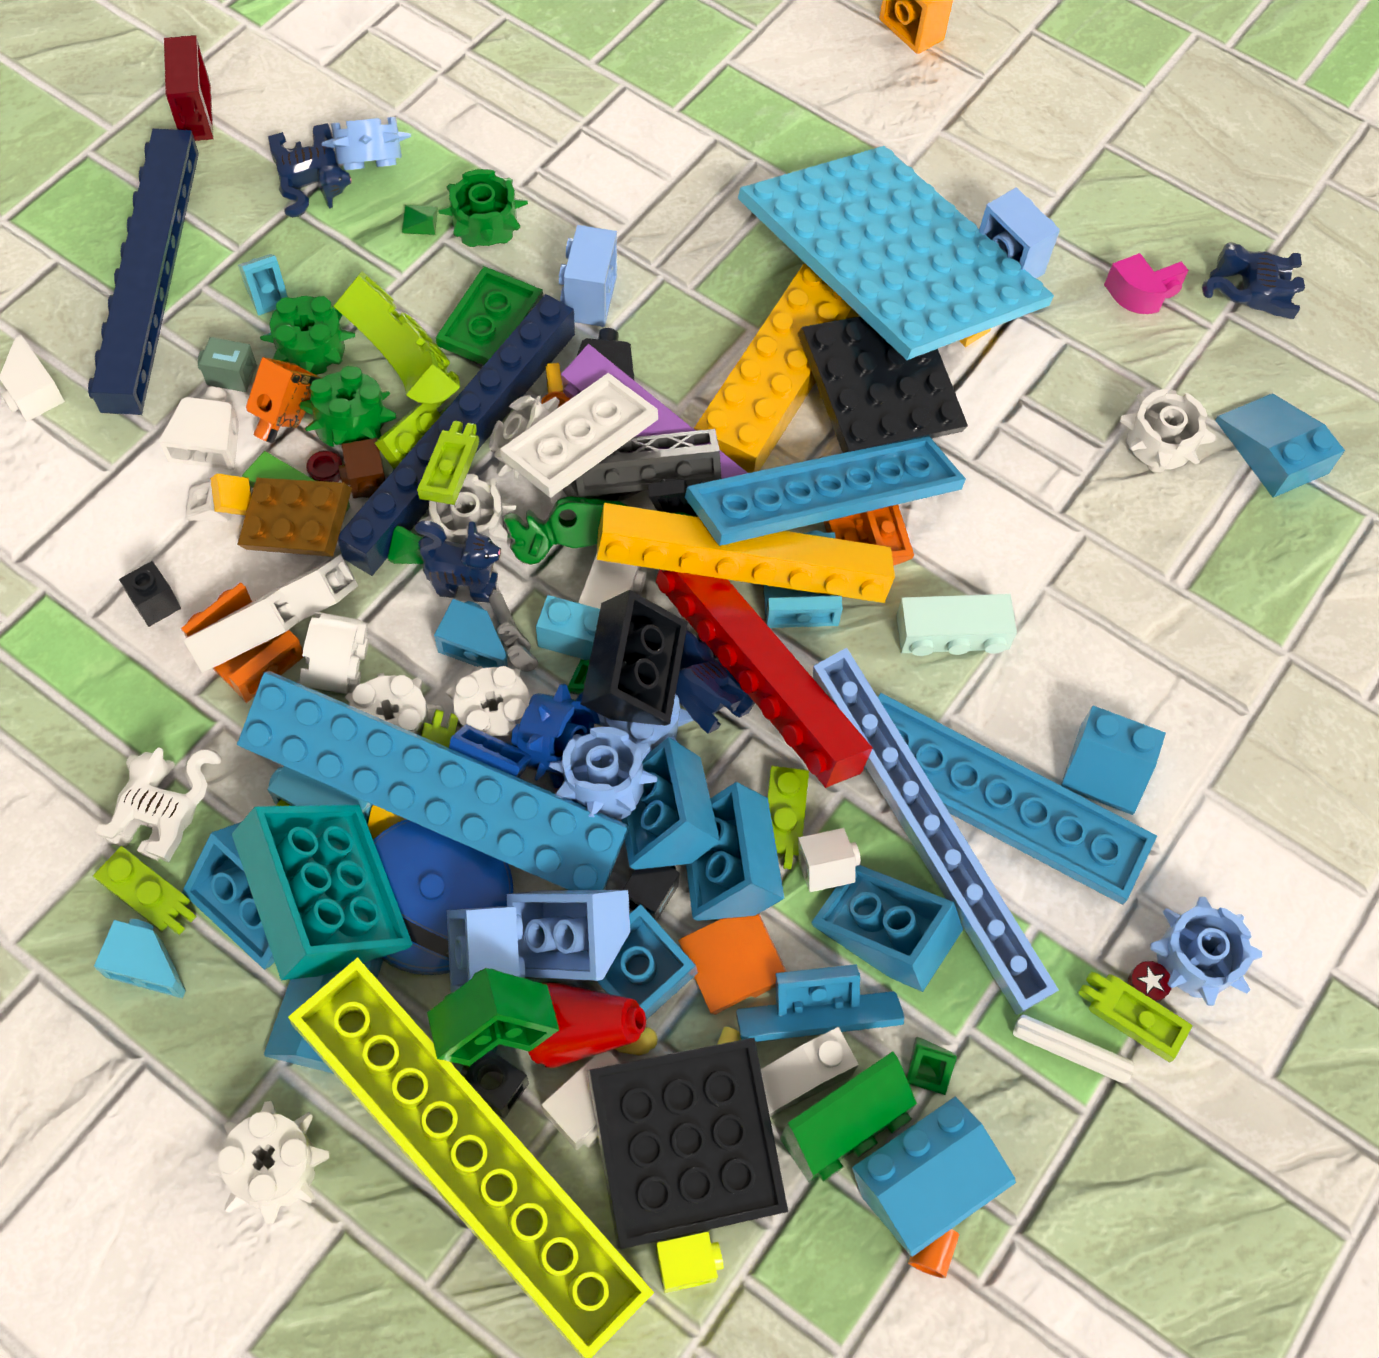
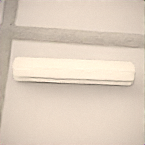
M1025 1014L1021 1015L1015 1023L1013 1035L1021 1040L1121 1083H1126L1132 1076L1134 1063L1127 1058Z

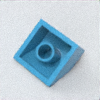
M1092 706L1081 723L1061 786L1076 794L1133 815L1156 767L1166 732Z

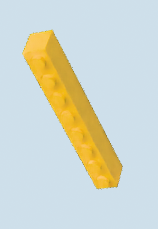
M604 503L598 529L596 560L881 603H885L895 578L891 547L781 531L719 546L699 517Z

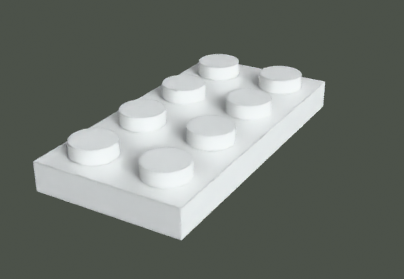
M607 373L500 448L501 458L551 498L657 421L658 409Z

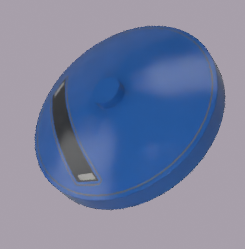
M406 819L384 830L373 841L413 945L409 949L383 956L381 959L391 966L409 973L420 975L450 973L447 910L507 907V894L513 893L511 870L506 862Z

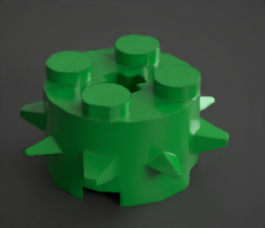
M476 169L462 174L463 179L447 186L450 205L439 209L438 212L439 214L452 216L453 235L461 237L462 243L466 246L505 244L513 238V231L520 229L516 209L527 205L528 200L515 198V190L512 185L513 179L509 177L503 179L495 176V171L491 169Z
M325 296L284 297L276 303V310L272 314L269 323L271 333L260 336V340L274 343L276 348L274 360L293 363L315 375L327 372L329 365H339L343 362L344 340L354 338L355 333L341 329L339 322L342 314L333 308L331 301Z
M346 366L340 372L312 381L310 400L300 403V409L313 416V421L305 430H315L319 439L331 447H334V444L341 445L373 438L378 440L384 423L396 419V413L383 406V400L390 395V392H382L376 380L367 374H363L359 367Z

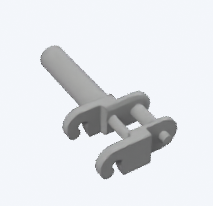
M501 593L492 594L489 597V602L500 625L497 628L498 633L501 634L500 639L509 648L506 652L510 657V662L524 672L534 670L538 666V660L529 652L531 649L529 641L517 629Z

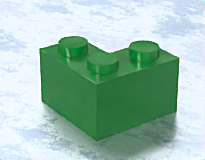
M489 968L476 972L472 979L455 992L446 995L442 1002L427 1012L437 1059L467 1066L472 1065L499 1044L530 1052L560 1030L546 984Z

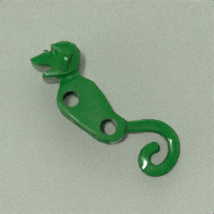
M567 496L555 503L545 521L539 519L531 510L526 512L527 523L517 514H506L504 522L509 531L507 537L513 539L510 542V549L520 562L532 565L540 563L555 544L573 549L596 545L604 503L628 505L620 501ZM568 509L575 512L576 516L572 520H564L559 514L563 510ZM684 511L670 512L674 514L691 516L689 513Z

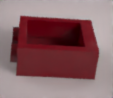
M197 36L164 38L165 90L177 130H191L195 141L214 139L211 83Z

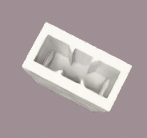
M208 387L203 399L191 397L181 399L159 441L168 462L234 470L239 422L233 405L226 402L227 393L218 387Z

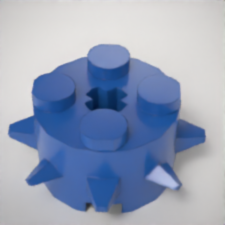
M560 684L555 695L534 694L530 699L529 706L525 710L520 724H517L512 731V745L532 756L527 767L537 770L534 780L538 781L545 773H549L554 788L562 786L564 775L562 772L549 767L550 762H558L563 759V751L568 742L573 738V735L590 734V729L594 728V724L600 725L598 713L581 705L583 692L576 700H573L566 684Z

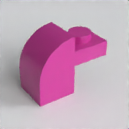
M1138 253L1112 263L1104 286L1123 308L1138 314H1153L1160 311L1165 298H1171L1180 292L1189 270L1181 261L1154 272L1143 256Z

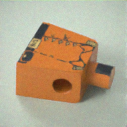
M262 357L246 405L248 412L260 418L253 435L266 442L273 443L280 426L297 428L306 413L300 409V403L310 400L312 381L322 378L296 364Z

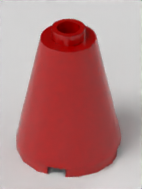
M554 982L542 983L548 986L560 1030L530 1052L528 1051L536 1064H544L547 1068H556L634 1043L645 1030V1012L638 1002L631 998Z

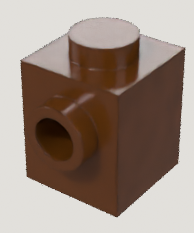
M377 438L341 444L345 464L338 465L342 483L350 485L352 488L353 499L360 497L370 498L386 480L381 453L375 445Z

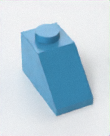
M452 599L434 634L438 653L477 667H508L506 652L488 612L477 603L471 601L464 603Z

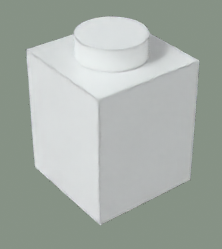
M844 828L798 837L799 865L809 892L855 883V866L861 864L860 853L856 842L850 843Z

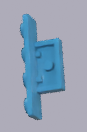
M857 964L776 973V1005L736 1010L741 1040L755 1038V1042L820 1035L837 1027L840 1028L841 1032L898 1026L904 1024L905 1018L896 992L860 995V973Z

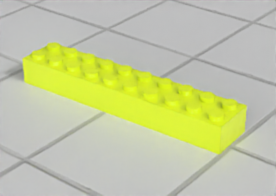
M358 957L288 1016L291 1025L581 1358H592L654 1294L653 1290L452 1063L437 1059L434 1043Z

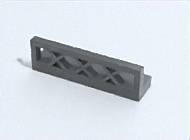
M707 429L633 437L576 479L578 497L648 490V484L659 483L666 478L684 479L687 486L695 485L699 482L722 479L720 450L716 430ZM708 442L710 443V444H708V445H698V446H695V445H694V444H699V443H708ZM661 447H669V449H661V450H659L658 448H661ZM624 451H634L632 453H622Z

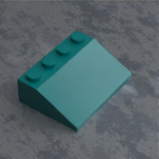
M360 805L257 806L249 812L232 833L281 980L318 977L346 968L357 957L363 963L409 949L413 945Z

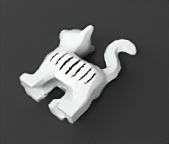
M158 747L154 753L145 752L141 755L129 756L126 762L129 769V781L118 795L114 815L110 823L99 824L95 832L107 842L125 848L132 841L140 825L152 828L150 838L141 841L137 851L143 856L156 861L162 859L169 862L182 840L183 831L192 823L197 804L203 799L206 792L207 782L200 771V767L204 763L220 764L221 756L218 752L211 749H201L190 756L186 762L185 776L191 786V790L186 794L157 788L175 766L173 761H165L163 759L162 748Z

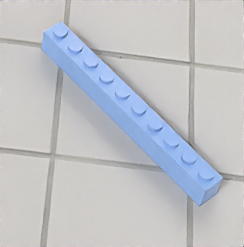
M845 648L814 665L813 679L873 747L865 767L944 897L954 902L964 930L1015 1014L1019 1015L1059 991L849 650Z

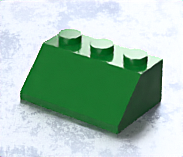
M892 1051L787 1123L780 1140L808 1182L818 1176L823 1182L828 1180L844 1168L840 1162L843 1158L852 1152L859 1158L878 1144L875 1139L876 1135L887 1128L893 1134L912 1120L908 1113L916 1106L917 1102L896 1054Z

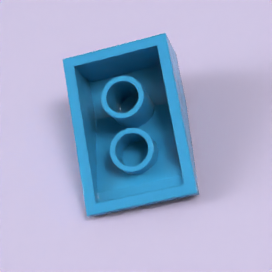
M1273 393L1221 414L1215 419L1273 498L1329 474L1345 452L1344 448L1325 424Z
M862 865L855 866V883L837 886L812 921L813 927L889 978L921 992L925 990L963 931L954 902Z

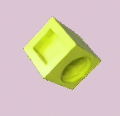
M709 1232L656 1243V1253L664 1293L714 1283L718 1278L716 1270L724 1269L719 1242L711 1243Z

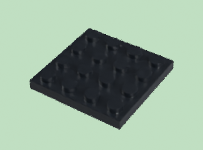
M861 316L804 326L797 333L842 453L929 436L932 439L963 432L968 427L938 349L906 360Z
M755 1038L587 1070L618 1249L621 1250L788 1212Z

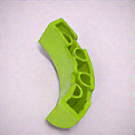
M361 271L333 307L356 326L389 361L404 384L406 396L420 403L434 404L445 401L460 388L458 375L453 371L448 372L447 370L450 361L426 331L411 316L404 312L399 314L395 310L396 305L393 303V298L367 274Z

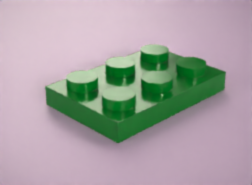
M483 266L435 337L436 344L440 348L485 365L543 298V289Z

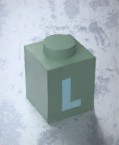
M210 337L205 350H201L198 356V368L202 371L206 384L247 392L257 367L250 344Z

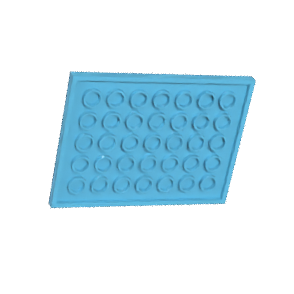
M885 146L740 187L738 199L906 360L1050 305L1054 297L1043 286L1041 281L1035 279L1025 269L1022 270L1021 264L1017 260L1008 258V254L995 241L986 235H982L975 223L969 221L952 203L936 192L933 186L927 184L911 167L903 163L894 155L892 150Z

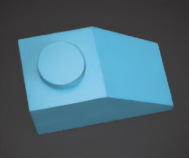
M268 254L238 265L245 288L258 316L276 310V303L282 298L288 297L275 255Z
M130 919L129 923L114 920L94 967L105 978L183 999L186 990L163 941L153 931L154 926L138 919Z

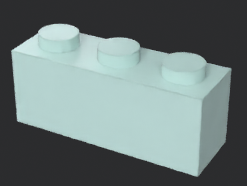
M1011 594L903 597L896 614L901 654L912 653L916 656H926L933 652H949L953 655H961L969 651L1000 653L1010 649L1017 634Z

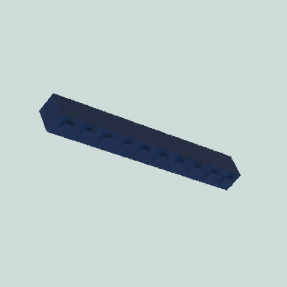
M153 128L150 142L145 143L144 166L139 168L140 184L138 191L133 193L134 209L132 216H129L127 219L126 242L121 244L122 260L120 268H116L114 273V294L108 298L109 315L107 322H103L101 328V349L95 353L96 370L94 378H90L88 382L89 397L94 399L100 413L142 415L199 156L191 130Z
M547 294L543 296L339 534L338 544L344 560L371 576L375 574L388 558L396 526H402L411 531L429 509V501L419 499L417 489L442 430L449 431L453 421L463 423L462 433L467 423L476 424V436H479L478 451L492 434L497 421L502 422L511 412L510 404L526 394L546 370L547 364L552 363L575 335L573 308Z

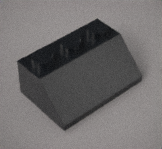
M632 590L602 602L581 705L610 720L663 726L670 724L688 622Z

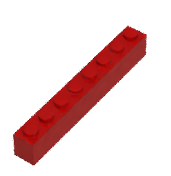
M659 569L656 584L660 591L670 599L680 615L689 622L698 633L699 638L717 656L721 665L727 668L740 684L741 689L751 697L762 711L764 717L770 720L783 736L785 742L793 748L806 764L808 770L817 777L822 785L827 788L861 774L873 747L730 581Z

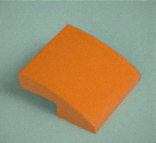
M898 504L824 521L826 532H835V539L891 547L893 566L911 560L914 557Z
M760 914L720 919L678 940L683 952L697 967L698 974L694 976L710 1013L714 1015L750 996L756 998L775 988L776 973L787 972Z

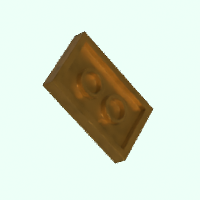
M257 478L237 545L246 550L333 557L352 488L342 482Z

